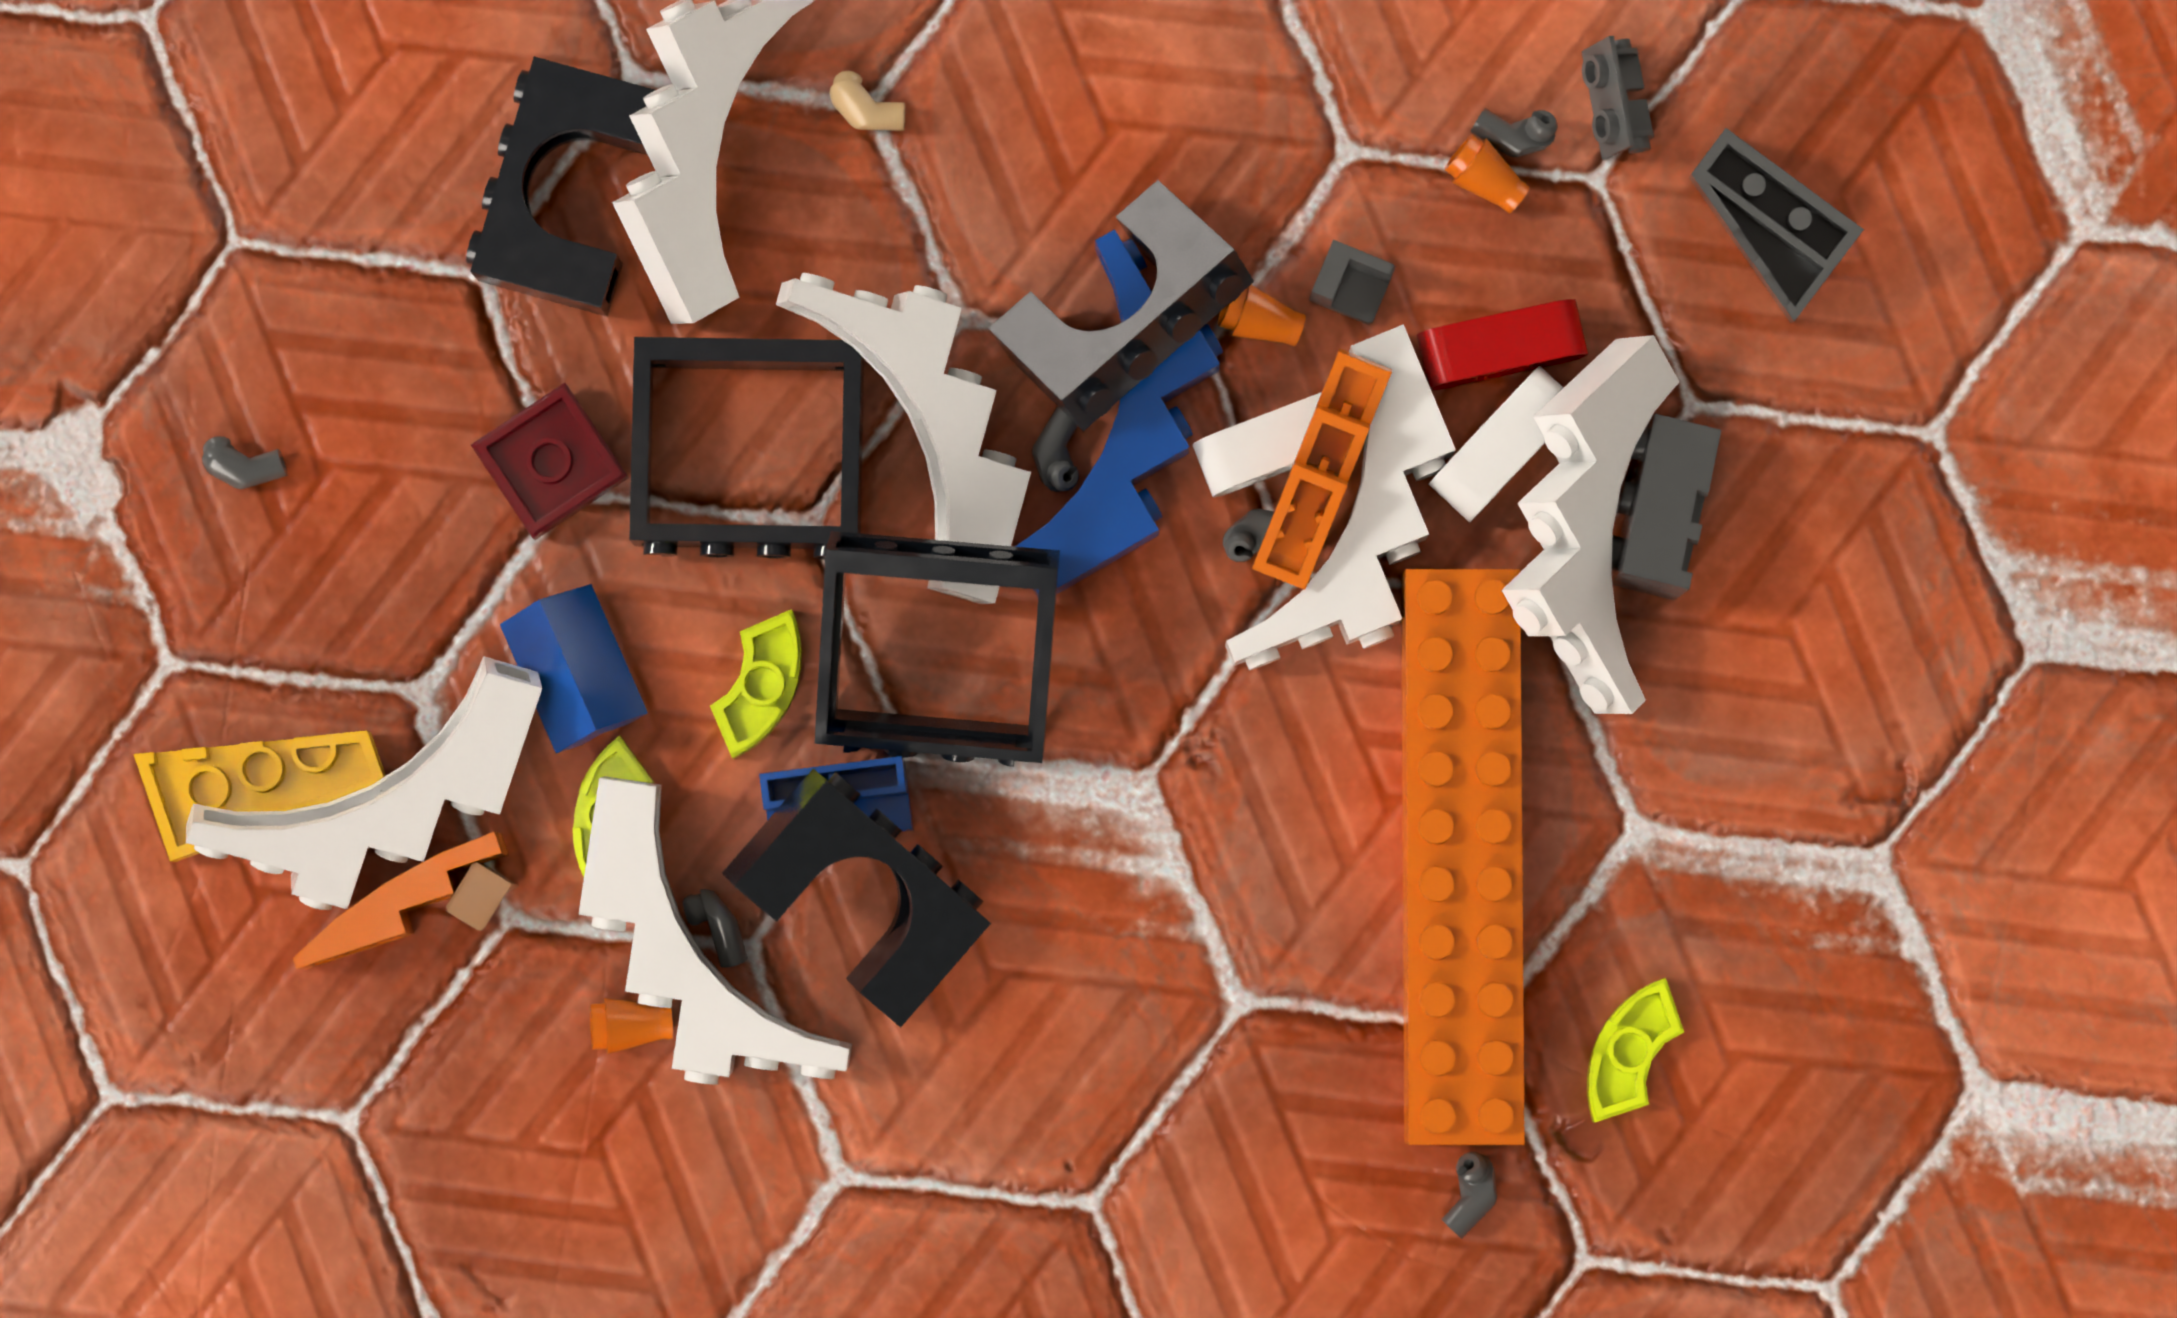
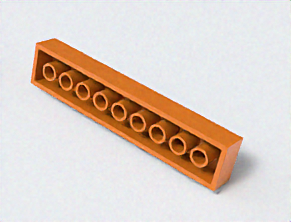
M1405 569L1401 575V616L1403 618L1401 620L1404 1143L1408 1145H1525L1521 627L1515 621L1513 609L1502 592V589L1520 573V569Z

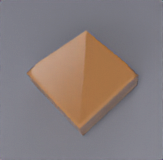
M473 863L446 906L448 909L446 911L474 929L482 931L506 893L514 890L519 885L485 864Z

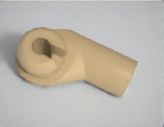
M842 71L835 76L829 92L833 106L852 127L859 130H905V102H875L861 85L862 77L853 71Z

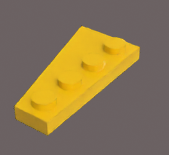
M367 730L297 737L287 740L257 741L228 746L133 754L171 862H177L199 854L194 849V845L186 843V823L193 804L238 812L287 811L328 803L371 786L386 776L372 734Z

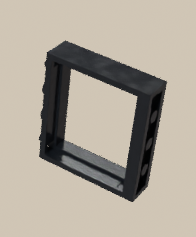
M634 337L629 531L631 543L634 546L644 547L643 555H661L662 557L677 556L678 547H700V556L713 558L734 557V548H757V557L790 558L791 549H814V558L825 559L826 547L831 531L861 533L864 358L843 340ZM653 368L844 371L841 526L650 524Z
M831 531L825 554L814 744L844 746L843 753L857 752L861 748L882 749L888 755L894 757L902 756L903 758L913 757L918 753L941 754L942 758L952 762H969L974 760L975 757L998 759L999 763L1014 767V761L1042 763L1046 737L1060 550ZM846 573L1039 589L1029 725L838 709Z

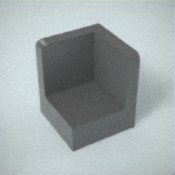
M1333 240L1312 289L1309 301L1369 325L1374 321L1396 266Z

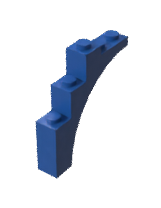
M1114 229L1095 240V251L1114 290L1122 323L1144 305L1153 290H1150L1140 271L1147 268V265L1139 249L1131 238L1122 242ZM1205 324L1193 338L1181 345L1156 367L1147 378L1140 381L1120 399L1118 413L1104 450L1079 491L1049 523L1015 546L1060 550L1057 594L1158 536L1159 529L1155 522L1163 518L1149 491L1145 488L1137 493L1134 485L1189 454L1190 446L1185 439L1193 435L1192 430L1177 406L1168 410L1164 403L1219 372L1220 363L1216 357L1222 354L1223 350L1208 324ZM1033 589L1037 597H1039V589Z

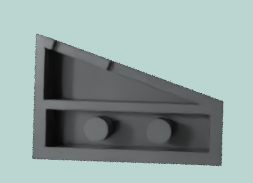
M1725 128L1689 177L1790 323L1797 319L1864 230L1727 128Z
M1654 414L1651 417L1631 459L1638 460L1634 481L1624 480L1618 499L1616 513L1625 515L1620 537L1613 535L1612 585L1671 600H1676L1690 589L1693 573L1687 572L1693 545L1698 544L1702 525L1699 524L1705 496L1707 497L1709 494L1721 435L1720 429L1659 414Z

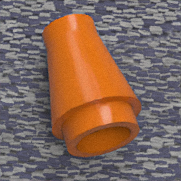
M1473 134L1460 145L1444 168L1445 171L1453 176V184L1501 207L1509 214L1516 209L1530 190V187L1518 177L1487 138L1481 141Z
M1251 284L1235 301L1220 311L1218 326L1228 329L1229 336L1280 342L1295 347L1303 331L1306 315L1292 310Z
M604 998L603 1003L590 1004L592 1050L606 1049L608 1055L661 1039H673L671 1008L654 1007L639 1004L638 1002Z

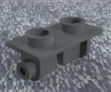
M1608 36L1581 51L1583 57L1582 77L1589 89L1594 115L1592 129L1595 139L1599 142L1602 160L1609 159L1627 149L1630 154L1648 151L1651 149L1649 140L1654 138L1647 99L1628 100L1627 92L1644 89L1638 49L1632 48L1630 39L1615 40L1614 36Z

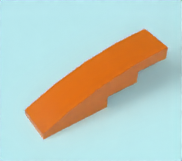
M1339 348L1252 566L1253 570L1301 589H1306L1392 374L1391 368Z
M495 831L441 852L385 882L334 919L293 957L296 969L313 968L413 935L414 931L408 912L452 898L459 886L455 875L456 872L468 869L476 862L484 864L508 856L503 835Z

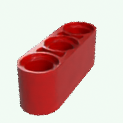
M1576 299L1559 300L1452 323L1417 334L1425 375L1431 391L1532 371L1538 366L1542 368L1555 366L1589 355Z

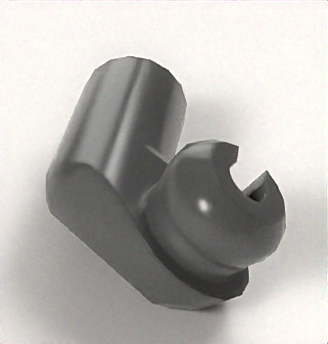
M1485 108L1470 132L1482 140L1487 138L1496 149L1507 156L1521 157L1545 150L1554 141L1558 125L1556 118L1545 110L1534 111L1532 117L1510 124Z
M1056 407L1032 448V456L1040 480L1049 490L1054 492L1069 491L1075 487L1079 480L1078 468L1073 465L1066 446L1078 426L1059 407Z
M223 436L212 437L203 446L202 463L207 472L236 489L250 488L287 476L286 465L279 449L248 458L234 449L230 439Z
M1252 509L1227 529L1223 538V547L1231 560L1246 562L1253 557L1261 546L1274 511Z
M700 889V894L687 895L682 901L686 919L689 924L694 926L708 921L720 966L726 968L744 963L748 957L738 921L716 892Z
M1472 1151L1460 1156L1456 1164L1461 1199L1441 1218L1461 1239L1497 1201L1493 1164L1488 1157Z

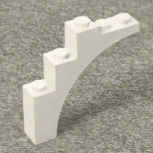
M680 0L662 9L660 13L664 20L646 29L672 84L646 95L643 98L646 107L629 115L655 171L646 173L626 184L629 193L612 203L671 324L695 323L739 298L724 257L716 213V167L724 124L740 82L763 46L794 14L815 0H727L718 6L715 1L694 4L692 0Z
M802 273L800 280L794 278L783 282L776 305L817 322L852 346L884 378L909 416L926 457L934 496L935 540L1011 546L1031 472L1016 468V458L1005 453L984 449L982 457L979 456L997 390L980 385L982 376L967 370L949 368L948 375L944 374L962 308L946 303V293L920 285H915L913 292L906 291L894 295L890 309L886 308L888 299L883 296L862 290H855L854 297L833 291L834 281L818 275ZM929 580L927 588L978 604H994L1000 586Z
M1404 324L1351 345L1349 350L1350 353L1392 369V374L1365 439L1361 483L1349 522L1330 558L1310 580L1305 590L1303 589L1267 620L1226 641L1225 647L1233 666L1246 662L1250 671L1281 658L1277 650L1280 647L1299 641L1301 648L1305 649L1332 638L1333 634L1330 627L1337 624L1346 645L1360 640L1363 649L1394 637L1391 627L1399 624L1403 618L1378 559L1386 556L1389 565L1413 557L1421 552L1418 543L1425 541L1429 535L1405 476L1413 473L1415 480L1420 481L1438 474L1446 465L1444 460L1452 457L1456 450Z
M1654 335L1615 339L1533 416L1544 435L1546 446L1556 456L1559 464L1518 502V505L1529 523L1528 526L1531 534L1540 542L1544 550L1502 589L1503 594L1513 609L1515 621L1525 630L1528 636L1551 637L1556 654L1566 663L1580 688L1582 699L1591 707L1594 714H1633L1646 701L1629 665L1617 623L1611 571L1613 526L1620 488L1638 440L1655 410L1679 383Z
M483 656L465 698L442 730L407 763L371 786L328 803L287 811L238 812L193 804L186 823V843L194 845V849L197 852L211 858L225 859L229 854L250 860V864L263 872L282 874L284 870L291 871L292 895L299 896V900L302 903L320 910H330L332 906L348 909L368 847L374 848L375 853L380 857L393 862L405 863L409 858L424 862L444 799L451 801V805L455 809L467 814L483 815L484 811H489L500 815L542 691L539 673Z
M607 776L599 778L578 915L591 916L592 927L613 931H625L627 922L635 923L625 992L639 994V1004L654 1007L672 1008L673 999L682 1000L672 1069L684 1070V1080L712 1085L718 1084L719 1076L729 1077L732 1074L736 1055L745 1056L744 1066L756 1069L778 1070L779 1062L802 1065L801 1074L815 1078L835 1079L836 1070L846 1072L850 1063L851 1043L806 1032L767 1013L735 989L701 951L679 913L665 872L659 831L662 785Z

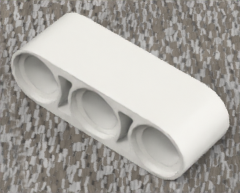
M1538 366L1428 485L1470 523L1545 444L1544 435L1533 416L1556 396L1563 387L1541 366Z
M1321 392L1218 431L1193 443L1192 446L1212 497H1220L1291 470Z

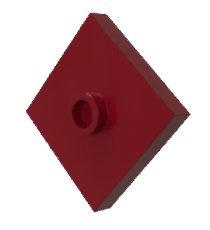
M566 383L552 390L471 444V447L534 540H537L629 478Z

